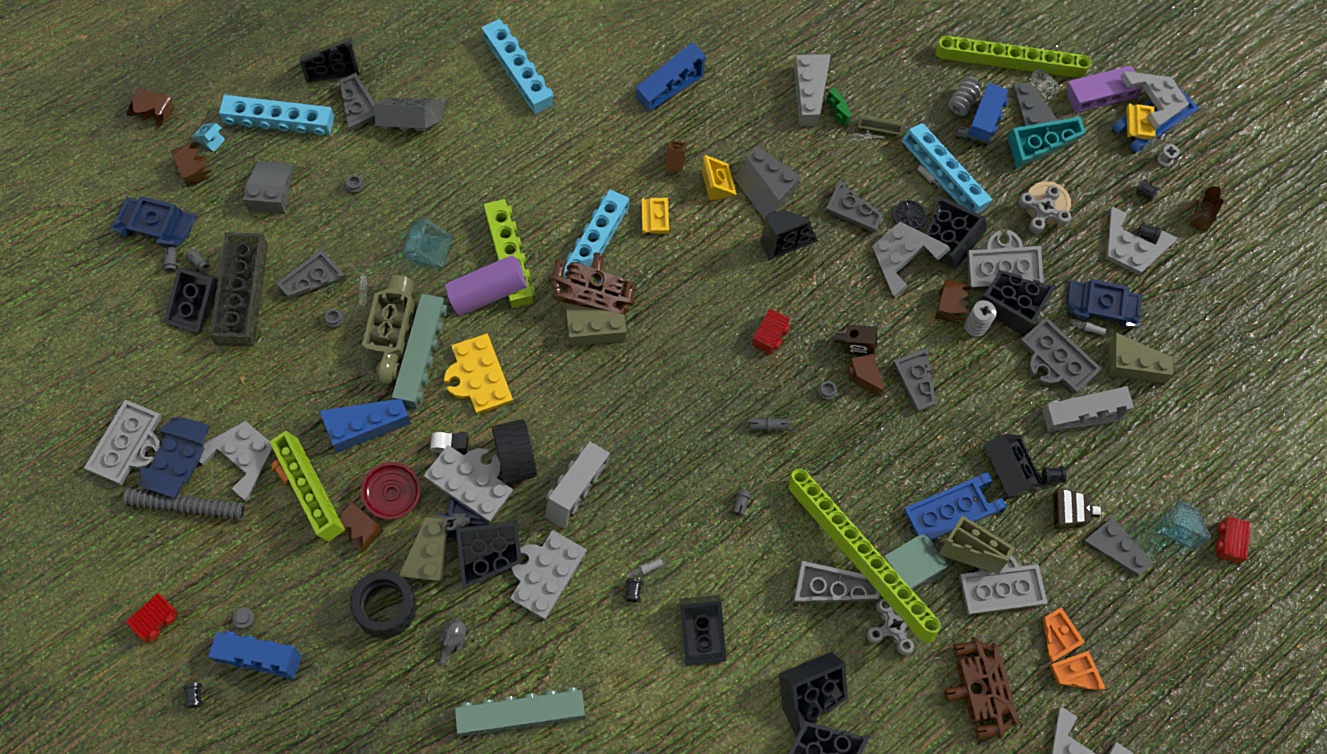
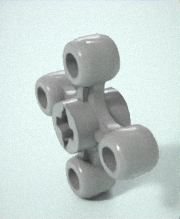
M1055 185L1049 186L1045 191V198L1041 201L1035 200L1031 193H1024L1019 198V206L1021 208H1032L1035 210L1036 218L1032 219L1029 224V229L1032 233L1038 234L1042 232L1045 227V220L1048 218L1055 219L1059 226H1065L1070 222L1071 214L1069 211L1055 209L1054 201L1058 199L1061 193L1059 187Z
M881 598L876 604V609L878 613L884 616L885 624L882 627L870 628L866 635L867 640L871 644H878L885 636L895 638L898 653L907 656L914 650L913 642L905 636V629L908 625L900 616L895 615L893 608L884 598ZM882 604H885L887 606V609L883 608ZM892 624L900 625L898 629L890 628ZM872 633H876L878 638L873 637ZM903 644L908 647V650L903 648Z

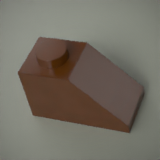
M669 140L665 170H668L669 173L678 174L683 172L687 143Z
M874 354L852 358L849 366H847V370L854 383L876 396H880L884 390V385Z

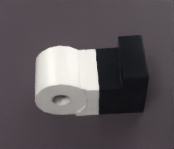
M467 432L433 433L430 450L442 453L446 446L449 445L462 455H466L468 451Z

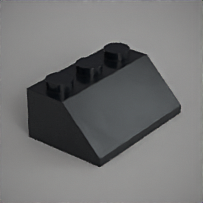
M1003 434L984 445L986 455L992 461L995 467L994 472L1000 478L1003 484L1002 489L1008 497H1020L1045 487L1021 435Z

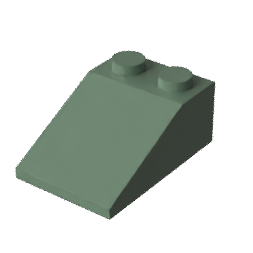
M925 534L915 537L883 557L911 589L930 581L948 567L945 563V558L938 555L933 542Z

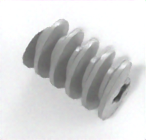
M972 77L964 78L949 100V108L959 116H966L981 93V83Z
M985 300L978 301L974 305L964 325L968 334L979 337L987 332L996 317L994 305Z

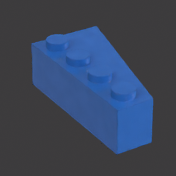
M693 42L690 43L636 87V98L649 112L704 76L706 56Z
M402 399L320 411L337 453L411 424Z
M224 631V633L216 632L208 656L213 661L285 678H295L302 656L296 647L277 644L269 640L261 641L247 635L240 637L230 631Z

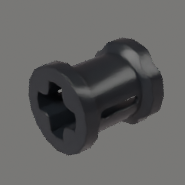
M1144 179L1136 193L1143 194L1151 202L1160 188L1154 187Z
M1142 221L1136 236L1145 237L1154 243L1160 233V227L1154 228Z
M1059 466L1058 468L1043 467L1041 475L1044 484L1057 481L1060 483L1066 482L1064 466Z
M627 578V591L623 600L640 603L642 600L640 597L641 586L644 585V581L636 578Z
M202 683L183 685L186 697L184 708H196L204 705V702L201 701Z

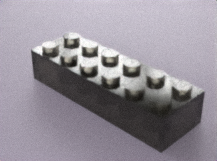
M225 232L210 337L215 345L254 346L268 250V243L264 234Z

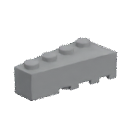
M831 54L796 55L794 77L799 126H817Z
M1128 386L1063 401H1050L1042 412L1047 430L1051 432L1119 422L1123 420L1134 406Z
M589 442L586 447L583 446L580 449L577 460H572L567 468L568 472L566 475L562 474L558 479V486L555 490L551 489L546 497L548 502L544 518L563 529L567 527L570 513L572 515L576 513L581 497L585 499L592 486L590 482L594 484L607 465L610 455L608 451L592 442Z
M802 561L799 566L792 604L876 601L879 599L880 593L863 574Z

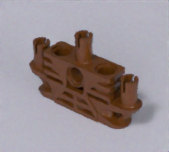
M598 252L593 254L591 267L576 262H571L567 265L566 269L568 271L565 273V276H567L563 278L567 262L565 260L561 262L562 259H555L552 275L548 276V280L552 283L555 294H552L553 299L563 303L623 315L624 311L636 303L632 300L636 283L632 282L631 285V281H624L623 277L602 271L605 255ZM591 277L596 279L597 284L592 281ZM560 288L564 289V293L560 292ZM616 305H620L619 310L615 308Z
M975 637L971 638V642L953 644V651H956L954 653L955 657L974 654V657L972 659L969 657L965 660L959 659L956 662L961 686L944 688V695H947L945 699L947 702L965 698L972 724L978 721L992 720V724L975 726V733L982 732L976 735L978 740L997 736L1000 740L1011 725L1017 726L1018 717L998 646L996 643H992L991 646L987 645ZM984 651H989L990 656H985ZM971 685H975L979 689V694H974L971 691ZM1006 715L1008 720L1003 722L1002 716Z

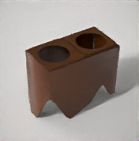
M137 88L126 114L127 116H134L141 113L142 120L154 117L157 122L156 126L159 128L169 118L174 105L169 96Z
M192 142L171 150L182 179L188 187L211 177L206 175L211 170L204 171L207 164L206 157L196 156L198 152L196 148L199 146V142Z
M1208 187L1200 196L1189 226L1205 232L1210 229L1216 221V216L1225 200L1221 199L1220 187ZM1201 203L1209 204L1211 212L1208 214L1202 213L1200 211Z
M946 279L941 289L935 318L954 323H960L959 320L965 321V319L954 314L968 312L965 308L968 303L963 299L968 294L964 290H972V287Z
M352 502L339 516L342 525L347 528L349 527L351 545L353 548L362 546V553L383 532L382 527L376 521L366 515L365 512Z

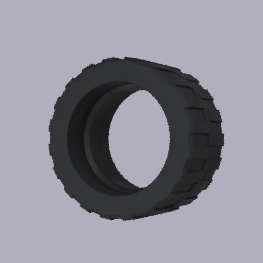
M520 419L493 425L492 432L504 483L509 484L537 477V469L526 421Z
M378 570L367 574L364 578L362 577L353 588V593L350 597L352 615L367 634L382 639L393 638L405 632L412 624L413 619H415L417 610L416 597L404 577L402 578L400 574L389 570ZM390 587L397 589L403 597V606L400 612L394 618L385 622H375L369 619L365 612V604L369 596L381 588Z

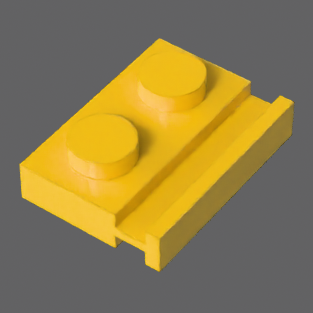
M1130 103L1128 104V137L1135 136V138L1148 140L1155 138V129L1147 118L1151 112H1154V106L1138 104L1133 106Z
M642 198V234H669L668 198Z

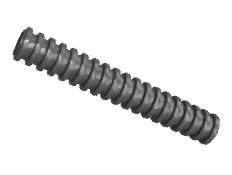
M127 488L123 495L124 505H130L131 507L137 506L141 508L143 506L145 509L149 507L156 510L162 509V511L168 509L169 512L174 510L176 513L180 511L181 513H193L194 515L199 513L200 516L205 514L207 517L211 515L214 518L218 516V518L224 517L229 519L230 517L231 520L236 518L238 521L242 520L245 513L244 503L238 504L237 502H225L224 500L219 502L218 499L213 501V499L207 500L206 498H194L193 496L188 498L187 495L183 497L177 495L176 498L161 493L157 494L155 491L151 493L148 490H132L131 488Z

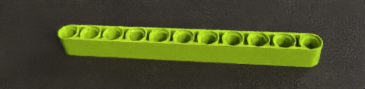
M803 469L794 470L788 485L790 492L922 642H933L941 627L940 621L815 480Z

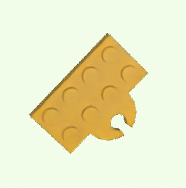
M488 333L451 345L457 362L447 369L444 382L449 384L454 379L460 381V384L456 387H447V391L452 396L460 399L470 398L476 415L513 403V398Z

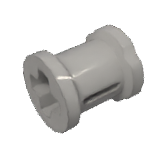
M1168 144L1157 157L1158 163L1163 167L1171 166L1174 159L1179 155V149L1173 144Z

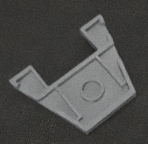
M1127 71L1123 72L1120 76L1127 88L1142 86L1158 109V111L1151 112L1147 116L1154 129H1158L1163 123L1165 124L1170 118L1176 116L1189 105V102L1172 77Z
M1112 207L1109 211L1110 222L1108 223L1109 236L1107 238L1106 259L1135 274L1140 275L1177 240V237L1162 231L1154 245L1121 229L1127 213L1115 207Z
M899 222L872 246L895 298L908 287L897 275V272L919 252L926 248L939 260L950 250L948 245L902 222Z
M244 421L206 442L203 446L205 450L199 462L204 466L220 451L246 473L232 490L247 502L251 496V491L256 487L259 481L258 478L262 470L265 469L274 450L267 438Z
M1062 706L1059 707L1050 754H1095L1068 736L1078 717ZM1116 742L1112 745L1108 754L1133 753Z

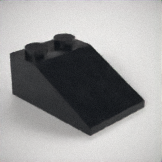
M178 267L164 323L200 333L219 296L223 278L190 268Z
M720 595L679 599L685 665L727 661Z

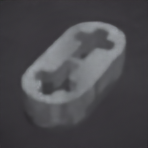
M1037 69L1032 73L1030 82L1046 98H1055L1060 90L1059 84L1044 70Z

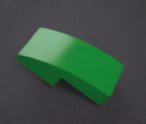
M833 87L828 91L826 101L832 108H835L833 115L835 119L846 127L851 117L850 110L844 98Z

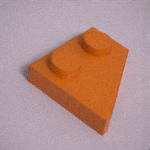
M1062 607L1043 618L1049 661L1051 663L1085 643Z
M1089 651L1049 665L1058 685L1098 691L1105 689Z

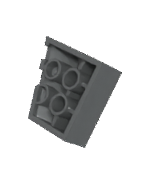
M430 97L418 98L413 101V98L385 99L374 104L375 125L382 126L383 129L399 127V130L416 128V131H425L428 127L440 122L446 97H439L435 101H430Z
M758 146L747 157L734 181L743 194L749 198L754 209L760 213L762 220L765 222V217L770 212L777 211L797 190L801 176Z

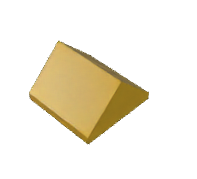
M707 155L703 156L701 171L709 201L736 196L737 193L729 164Z

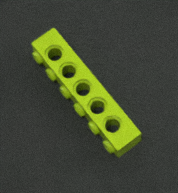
M505 199L485 203V215L498 261L513 255L520 261L527 288L508 296L511 309L533 304V296H536L534 286L529 285L528 280H531L529 269L524 267V264H526L525 254L520 253L519 248L522 245L520 237L515 235V232H517L516 223L511 221L510 216H513L511 205L507 206ZM509 251L514 252L513 254H506Z
M285 430L271 440L270 444L316 535L329 542L345 531V528L298 438Z

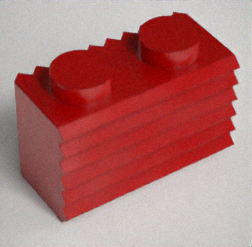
M770 308L753 337L752 345L769 354H772L774 349L778 351L783 342L781 340L782 335H787L791 327L789 325L790 318Z
M1231 516L1219 522L1217 532L1220 536L1215 544L1217 558L1239 564L1247 560L1251 522L1239 520L1235 517L1232 518Z
M156 593L152 599L125 623L141 640L148 643L157 639L160 635L159 631L165 626L173 624L179 613L163 596Z

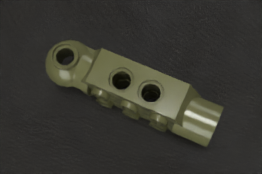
M401 275L389 276L386 289L375 293L362 342L366 353L371 358L380 360L377 367V378L380 380L381 386H387L394 380L397 381L401 367L400 363L397 362L404 357L417 309L411 297L414 282L410 278Z

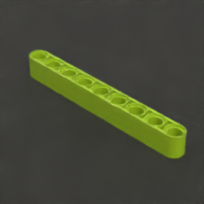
M952 36L941 37L935 51L936 55L941 59L1075 78H1083L1092 64L1091 59L1085 55Z

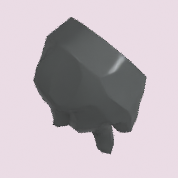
M459 619L448 621L441 633L439 642H443V645H445L441 650L439 662L441 665H445L448 655L456 646V651L458 652L465 642L467 626Z

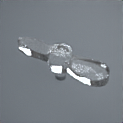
M866 130L864 135L852 134L851 139L871 142V140H884V136L871 135L869 130Z

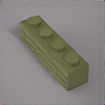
M860 115L858 128L902 135L904 122Z

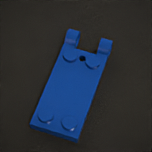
M1181 89L1180 91L1184 94L1189 105L1176 116L1170 118L1165 124L1163 123L1158 129H1155V138L1153 140L1199 109ZM1149 100L1148 102L1143 104L1146 106H1154V112L1158 111L1152 100ZM1127 116L1121 118L1112 126V129L1118 135L1127 128ZM1137 138L1130 145V148L1135 153H1138L1153 140Z
M987 472L907 506L903 511L916 536L925 534L932 541L951 533L962 515L972 522H976L1005 510L1007 506L1002 498L992 503H987L980 488L986 487L993 482L990 474Z

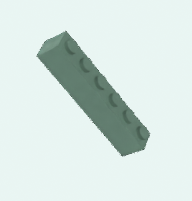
M421 294L392 395L393 400L402 399L405 407L417 409L418 404L423 401V386L428 383V368H431L433 365V350H437L438 333L441 334L443 322L441 321L443 316H446L448 306L445 305L444 298Z
M576 687L567 688L563 693H557L555 690L546 691L542 696H536V694L531 693L523 695V698L520 699L510 696L502 698V701L494 702L492 699L483 700L478 705H473L471 702L462 703L460 707L455 708L457 734L459 737L585 719L582 690H577Z

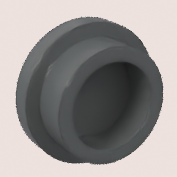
M357 175L349 176L345 183L346 189L351 193L360 192L364 188L363 179Z
M336 309L327 311L324 316L325 324L331 328L339 327L344 320L343 314Z
M825 381L819 385L818 394L822 399L831 400L837 394V387L834 383Z
M240 608L233 615V623L241 629L248 628L254 621V614L248 608Z

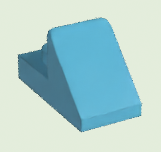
M217 123L203 124L192 135L194 140L211 151H215L225 140L218 132L221 127Z

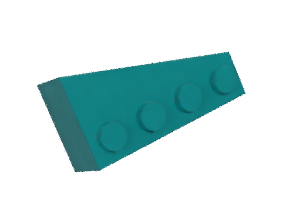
M1081 117L1013 128L1007 138L1016 169L1078 142L1086 132Z

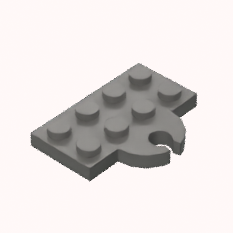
M1010 230L1005 231L1008 239L1006 244H1002L999 241L1001 231H997L989 236L985 249L967 251L969 286L971 287L990 286L999 270L1021 275L1023 279L1030 281L1035 279L1040 281V283H1044L1041 246L1023 247L1018 235Z
M124 400L84 469L122 485L132 468L139 470L141 467L149 468L154 458L145 457L146 451L154 449L157 453L162 444L153 433L162 418L161 414Z
M447 445L425 473L424 479L490 523L513 492L512 488L497 479L500 474L498 457L496 455L492 456V462L489 465H484L480 460L482 457L487 456L488 449L477 448L469 451L464 456Z
M553 530L542 547L535 544L521 547V555L527 556L529 561L525 565L518 564L512 567V572L520 583L510 600L544 620L547 619L587 553V549Z
M1012 555L999 574L978 568V572L959 575L967 615L1048 604L1039 565L1019 567Z

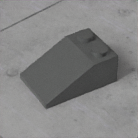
M257 161L246 184L243 198L247 209L250 211L285 213L294 164Z

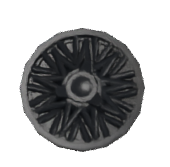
M914 200L900 201L893 210V219L896 225L902 222L916 230L924 225L927 218L924 207Z

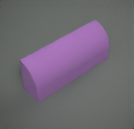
M1130 65L1068 81L1067 95L1074 112L1079 113L1137 98L1143 87L1127 88L1120 77L1125 71L1135 72L1133 67Z
M511 255L445 284L454 310L459 316H462L527 288L520 261Z

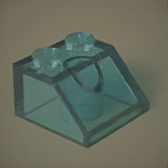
M426 218L412 222L402 255L416 264L442 269L447 259L453 235Z
M1181 501L1164 513L1157 533L1193 550L1211 537L1199 510L1192 507L1191 504Z

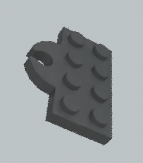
M1047 317L1020 341L1033 355L1029 360L1028 366L1030 375L1033 377L1037 373V369H1043L1046 372V376H1041L1038 380L1040 384L1050 386L1062 382L1069 390L1076 394L1102 369Z

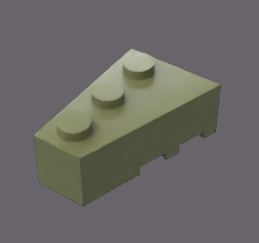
M566 303L569 346L626 341V324L623 314Z
M1118 333L1109 341V376L1165 384L1173 375V357Z
M428 515L425 517L400 572L401 577L439 581L443 578L448 530L446 529L448 526L444 527L443 523L447 516Z
M962 515L938 555L999 574L1011 557L1015 547Z

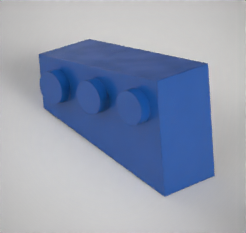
M988 82L968 135L987 142L990 136L995 135L998 128L995 125L996 121L1000 122L1004 113L1001 111V108H1005L1009 97H1006L1008 89Z

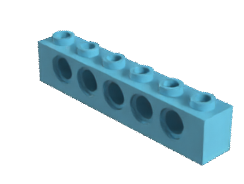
M498 19L483 26V39L533 113L536 114L553 106L554 94L551 88H547L542 75L537 74L533 62H529L525 50L520 49L518 40L515 36L512 37L508 25L503 24L501 19Z
M230 95L223 96L219 111L223 123L228 125L237 124L246 127L254 126L263 129L271 128L281 131L314 133L316 135H330L334 121L331 107Z
M923 123L907 131L901 141L957 204L977 214L983 212L993 199Z
M609 190L607 195L604 194L602 196L599 209L594 210L592 221L590 224H586L582 238L577 239L574 252H570L566 259L567 264L563 278L567 277L565 276L566 271H568L566 268L571 262L591 267L593 254L595 252L601 254L604 252L629 208L628 197L613 190ZM595 239V240H597V241H596V242H590L589 240ZM581 254H588V256L582 257Z

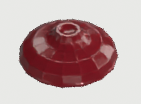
M397 462L382 463L372 468L364 477L361 486V499L366 509L376 517L386 520L398 519L410 513L417 505L421 494L420 481L415 472L408 466Z

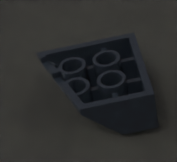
M352 37L302 54L299 59L307 83L348 77L354 73L360 75Z
M940 196L937 208L933 212L931 224H929L925 233L950 247V250L939 261L956 269L967 256V251L972 250L987 231L986 219L984 216Z
M786 210L772 211L765 217L760 244L769 260L818 242L811 223L806 217Z
M999 270L981 301L985 300L992 303L996 309L995 318L1026 336L1056 285H1044L1038 280L1033 279V281L1023 279L1021 275Z
M517 520L456 528L462 590L522 563Z
M832 652L779 673L782 709L795 736H797L804 722L816 724L818 717L825 712L830 713L848 698L845 662Z
M804 722L787 754H862L870 736H860L852 734V732L834 730L827 726Z

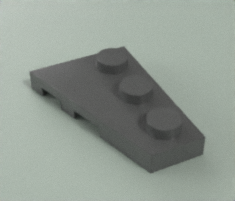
M354 73L340 80L349 131L374 120L375 102L357 74Z
M1031 82L1013 85L1012 89L1023 126L1058 121Z
M840 180L825 212L876 233L883 215L868 202L861 200L856 192L850 191L845 187V183Z
M320 250L276 284L291 299L346 277L334 262Z
M928 348L894 360L892 364L916 412L934 407L936 402L933 382L931 381V367L928 361Z
M1113 517L1082 542L1098 550V553L1101 555H1106L1116 561V564L1137 577L1154 564Z

